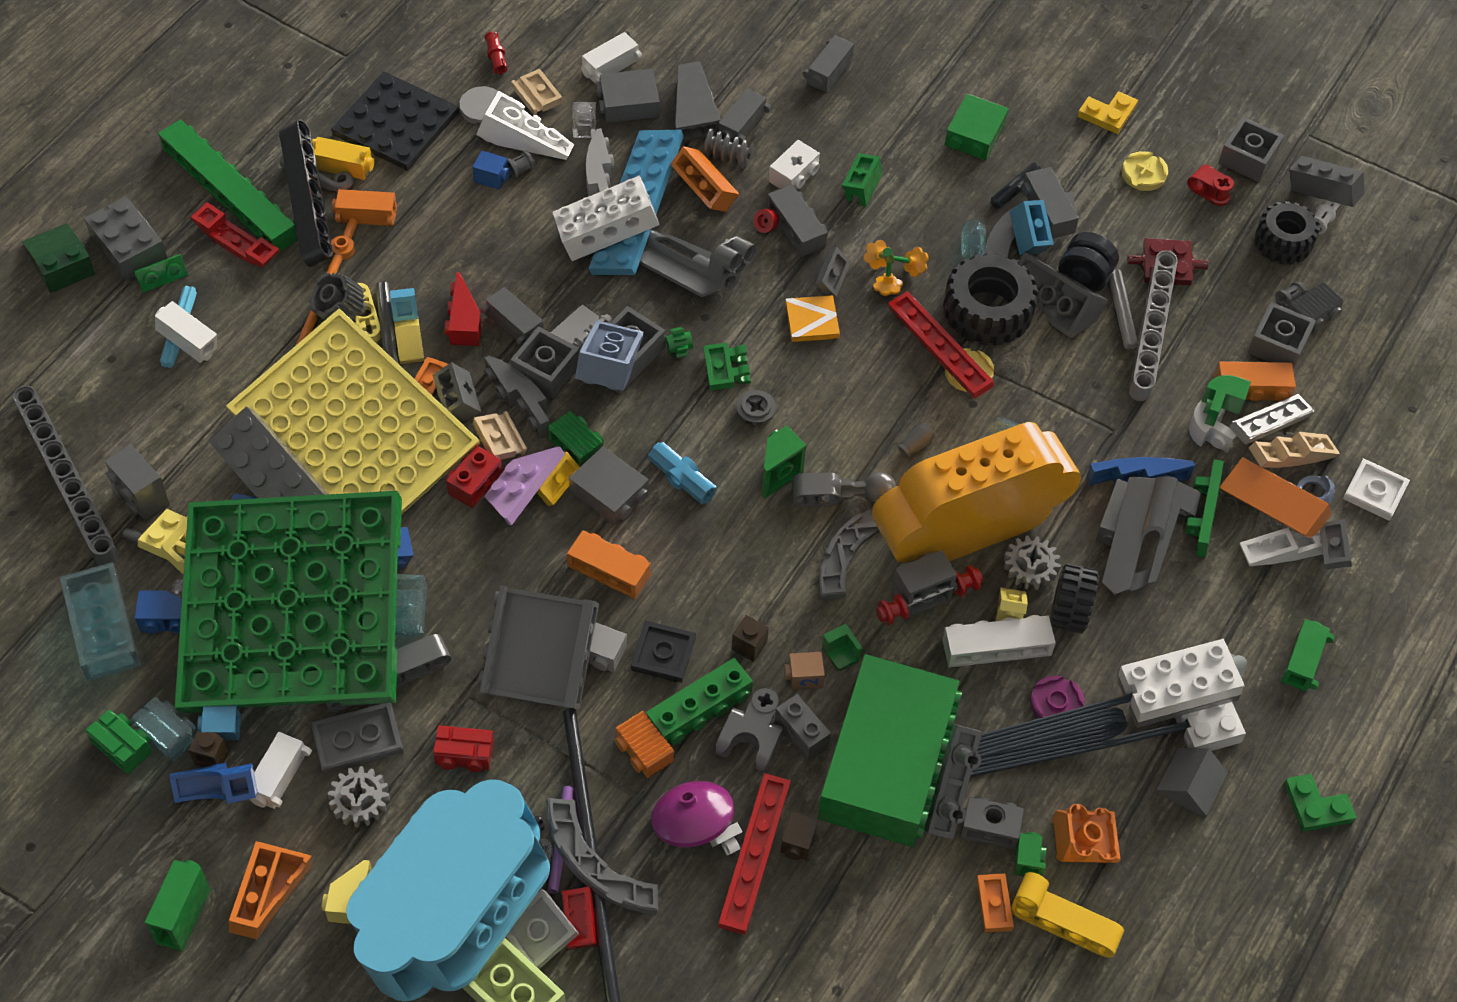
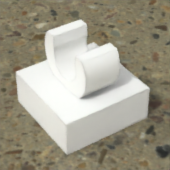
M738 822L728 826L720 836L710 841L712 847L721 843L726 855L739 850L740 846L734 836L742 832Z

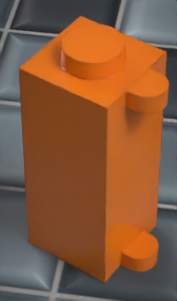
M338 189L337 199L332 201V212L335 213L336 222L348 223L350 218H355L358 224L394 226L397 211L395 193Z

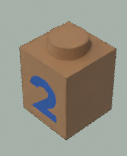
M822 652L793 653L789 655V664H784L785 680H790L791 690L823 688L825 675Z

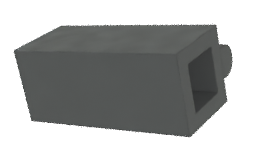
M836 35L826 42L827 46L809 69H805L802 72L803 77L808 79L807 84L826 93L853 59L854 43Z
M746 89L719 122L718 132H722V139L727 134H730V142H733L735 137H739L740 145L746 140V136L764 114L770 112L772 107L766 103V97Z
M505 287L486 299V305L481 309L484 315H489L515 338L519 346L526 342L538 326L543 328V320Z
M1119 479L1116 481L1096 537L1097 541L1107 546L1112 545L1128 482Z

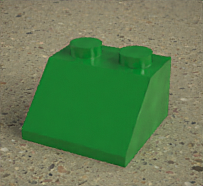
M787 425L780 430L773 431L767 438L762 483V497L764 499L791 482L795 475L804 473L806 444Z

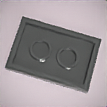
M383 703L311 722L323 774L404 753L391 703Z

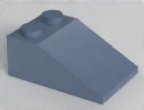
M596 320L579 352L575 379L582 380L587 384L603 385L611 390L624 391L644 332Z

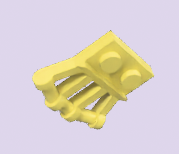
M166 509L138 539L139 548L167 559L183 575L185 559L181 558L177 553L185 556L186 543L184 541H186L187 517Z

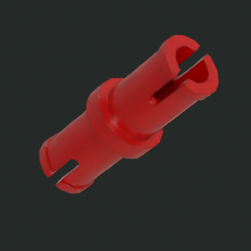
M490 31L484 36L488 47L487 55L492 61L494 73L501 75L508 70L504 59L505 50L500 44L498 33Z

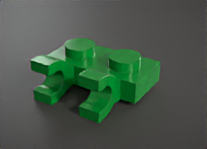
M726 342L703 346L710 391L734 388V381L740 384L751 383L745 345L728 348V343ZM733 361L735 364L746 365H741L739 367L732 368L731 362Z

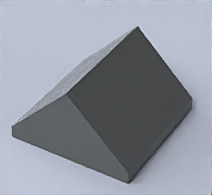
M1178 748L1156 793L1206 818L1228 772L1209 748Z

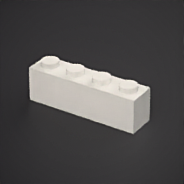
M1031 615L1022 619L1005 618L995 622L979 621L969 625L953 624L945 627L942 639L948 668L1052 656L1056 644L1049 616Z

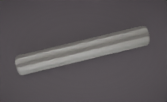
M1116 269L1111 273L1109 284L1125 349H1135L1138 341L1121 271Z

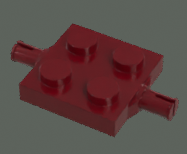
M1145 238L1142 256H1127V265H1141L1144 272V282L1146 283L1150 281L1151 270L1157 254L1164 250L1173 252L1177 257L1178 262L1174 285L1191 286L1193 269H1208V260H1194L1192 241Z

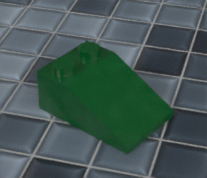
M67 223L22 241L50 293L95 275L87 251Z

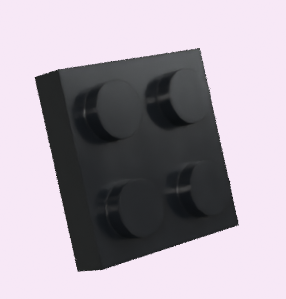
M645 620L631 663V671L682 683L696 640V633Z

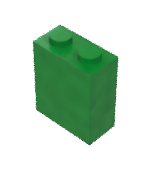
M967 93L947 129L944 145L987 160L1006 124L1009 108Z
M185 860L184 862L173 861L145 921L156 944L183 952L211 891L199 864L190 860Z

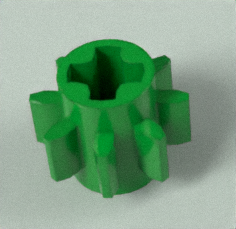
M682 327L670 329L671 335L666 336L668 353H674L677 358L688 356L687 350L693 349L690 331L684 332Z

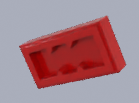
M584 887L562 891L564 915L579 933L566 947L568 949L597 945L592 889Z

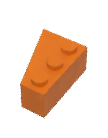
M256 841L229 919V932L258 939L311 868L312 856Z

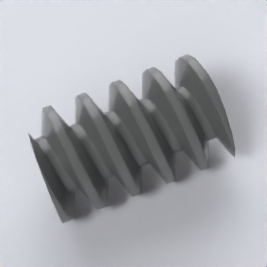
M710 128L703 146L704 155L706 158L713 156L715 161L721 159L724 164L730 161L731 166L738 165L740 169H745L752 158L754 142L748 148L747 140H744L739 145V137H735L733 142H730V134H727L722 139L721 131L716 136H713V129Z

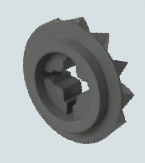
M750 390L743 393L736 405L738 416H741L744 422L749 421L753 425L760 422L765 424L768 419L773 418L776 412V403L773 397L761 390ZM761 404L760 411L755 410L752 412V406L757 407Z

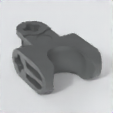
M768 688L757 690L753 694L746 712L736 708L731 710L716 743V755L728 757L733 747L737 744L750 743L758 751L755 769L762 773L767 772L784 732L783 726L774 723L775 710L778 707L779 699L773 690Z

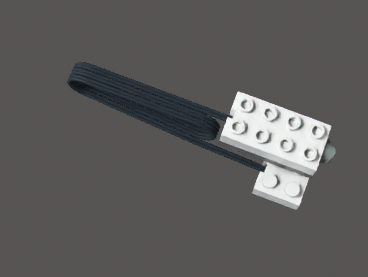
M1224 639L1123 665L1120 668L1117 679L1123 694L1121 697L983 733L977 753L981 756V764L978 768L972 769L970 777L1110 748L1185 730L1184 740L1188 748H1209L1213 751L1242 743L1246 732L1232 702L1240 699L1245 686L1242 677L1247 661L1243 656L1231 654ZM1130 702L1129 711L1136 728L1175 718L1177 724L1112 739L1125 731L1128 722L1123 710L1109 707Z

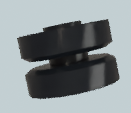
M1082 232L1076 234L1067 246V251L1059 261L1058 270L1094 292H1099L1106 286L1111 273L1114 272L1119 261V254L1112 242L1105 237L1092 232Z

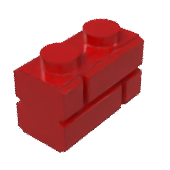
M439 725L433 751L435 765H439V767L446 770H452L455 767H465L471 772H481L483 769L490 770L494 748V733L492 730Z

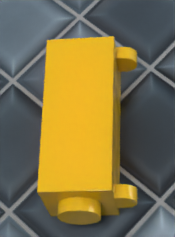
M318 136L312 140L317 170L334 174L348 172L353 178L365 180L368 172L373 170L374 158L371 157V151L368 147Z

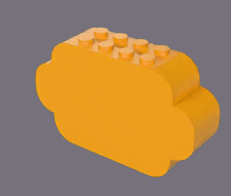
M1022 423L915 464L903 474L899 481V486L887 491L875 502L872 510V519L898 562L915 561L926 553H935L940 550L944 552L950 562L1030 531L1040 525L1050 515L1053 507L1061 504L1075 493L1081 481V474L1055 433L1049 431L1041 432L1036 423Z

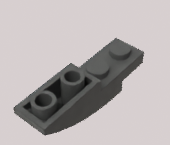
M491 356L485 357L486 368L483 371L486 379L494 383L498 397L501 400L504 399L509 407L516 404L518 410L521 413H525L528 417L527 421L533 431H537L541 438L548 436L550 420L545 414L547 413V401L540 389L513 366Z

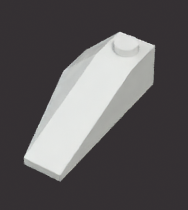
M501 92L497 93L484 115L476 134L477 136L498 146L522 151L527 150L531 153L567 160L574 146L572 142L555 129L546 128L540 123L541 118L537 115L532 117L524 111L525 106L519 101Z

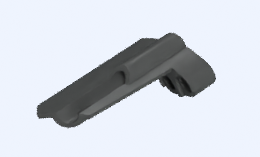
M651 230L639 264L700 297H704L720 289L724 291L732 290L737 285L739 277L754 259L757 247L745 239L735 236L729 240H724V243L720 244L712 253L665 232L659 233ZM658 240H662L691 255L692 259L658 242Z
M1129 477L1102 584L1113 595L1125 591L1126 593L1133 592L1157 581L1177 517L1179 515L1195 518L1201 496L1199 491L1178 482V479L1174 477ZM1152 530H1157L1160 538L1153 565L1144 571L1135 573L1144 536Z

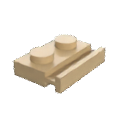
M540 69L521 76L518 81H511L513 90L533 115H537V112L541 110L544 112L562 104V96Z
M507 411L501 415L495 413L474 418L472 424L487 452L501 460L515 457L516 454L525 455L527 447Z

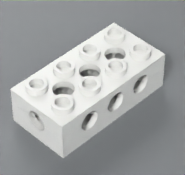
M640 175L553 211L562 243L571 261L659 225Z

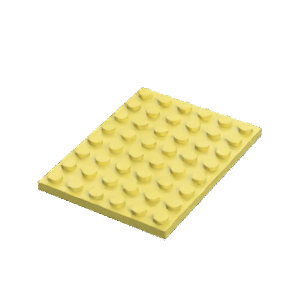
M340 309L336 310L226 405L227 410L234 416L246 406L256 411L328 494L398 491L402 497L401 515L462 461L476 445L480 444V440Z

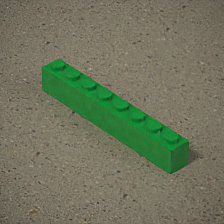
M180 119L158 133L162 149L258 239L262 237L279 248V251H282L298 240L295 221L291 217L287 218L277 204H272L263 191H258L249 178H244L235 165L226 162L224 156L219 151L213 150L205 138H200L191 125L187 126Z

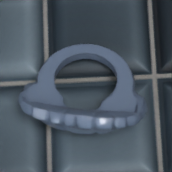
M1327 475L1324 477L1307 476L1299 481L1297 487L1301 489L1307 484L1320 486L1325 494L1318 498L1330 505L1334 498L1335 486Z

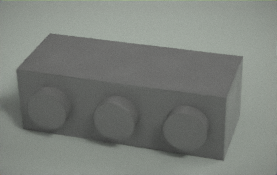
M1300 156L1289 169L1291 191L1350 207H1354L1365 194L1363 171Z
M1052 167L1025 173L1024 182L1021 185L1022 193L1029 201L1044 200L1052 238L1075 233L1079 217Z
M793 184L768 194L767 209H771L777 214L779 227L800 257L826 247V239L828 237L826 226L819 222L814 209L809 208L803 194L800 191L798 192Z

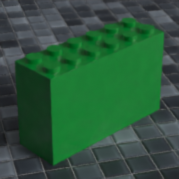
M865 654L821 794L817 819L914 847L916 838L922 839L962 695V692L957 691L959 680Z

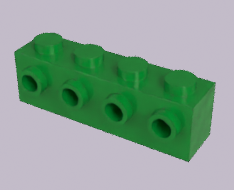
M733 658L648 710L646 715L661 735H663L667 743L676 745L691 731L702 729L707 724V721L715 716H723L734 704H740L749 699L752 694L753 680L738 661Z

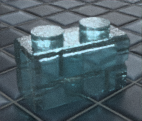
M153 697L143 709H140L132 716L131 721L135 730L141 729L150 738V743L173 762L185 750L190 748L195 737L194 729L196 727L187 717L179 718L176 715V709L168 701L162 703L156 697Z

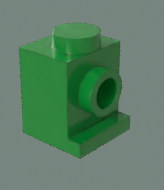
M1035 832L1020 833L1016 845L1013 875L1024 877L1026 873L1032 872L1043 876L1046 863H1044L1046 847H1042V836Z

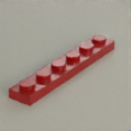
M908 291L888 303L889 310L973 399L994 387V381Z
M764 773L718 928L746 935L791 780Z

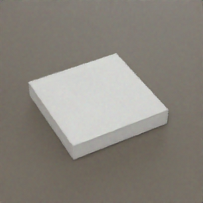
M1363 458L1343 499L1390 521L1410 480Z

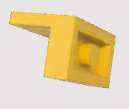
M564 452L565 455L536 492L548 506H552L558 501L569 487V477L580 468L568 452Z

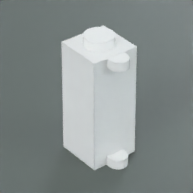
M624 32L582 55L581 69L586 78H590L595 84L600 83L599 74L619 72L641 59L642 53L638 50V44Z
M173 301L156 312V331L199 363L203 360L208 361L211 358L212 352L217 349V334Z
M278 732L254 772L258 791L256 798H252L250 801L259 807L268 806L273 809L280 807L283 802L281 800L282 795L304 757L310 756L312 750L305 746L303 741Z

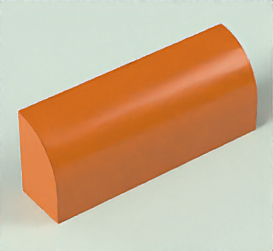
M1244 457L1241 458L1219 487L1221 491L1307 538L1316 535L1331 516L1329 503Z

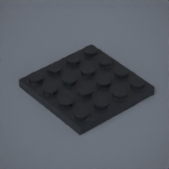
M383 71L331 128L332 135L350 144L368 147L371 154L408 171L458 115L459 106Z

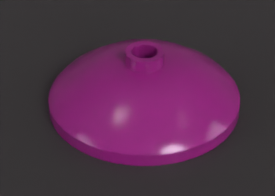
M706 781L686 782L670 789L657 801L652 811V825L656 835L665 843L677 847L699 846L714 840L728 828L734 816V804L728 791L718 784Z

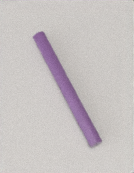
M564 786L561 799L573 800L574 788ZM555 844L547 890L552 894L559 893L563 859Z

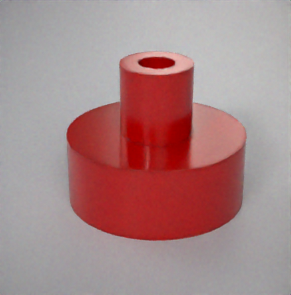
M771 209L759 210L753 218L754 226L761 233L772 232L778 225V216Z

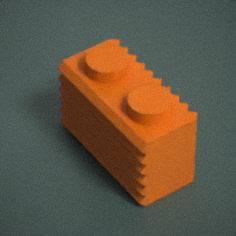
M644 711L616 727V738L614 741L621 752L627 751L630 755V763L636 772L642 771L649 778L655 772H658L674 761L673 748L670 747V744L667 743L666 739H664L648 716L645 715Z

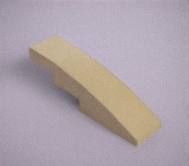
M1298 432L1292 438L1276 437L1271 443L1255 441L1249 447L1260 467L1268 468L1316 463L1335 458L1340 454L1328 435Z

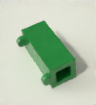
M1304 619L1295 639L1281 682L1303 691H1307L1308 688L1312 690L1318 688L1319 682L1313 678L1325 643H1332L1335 636L1329 633L1330 628L1323 626L1319 622Z

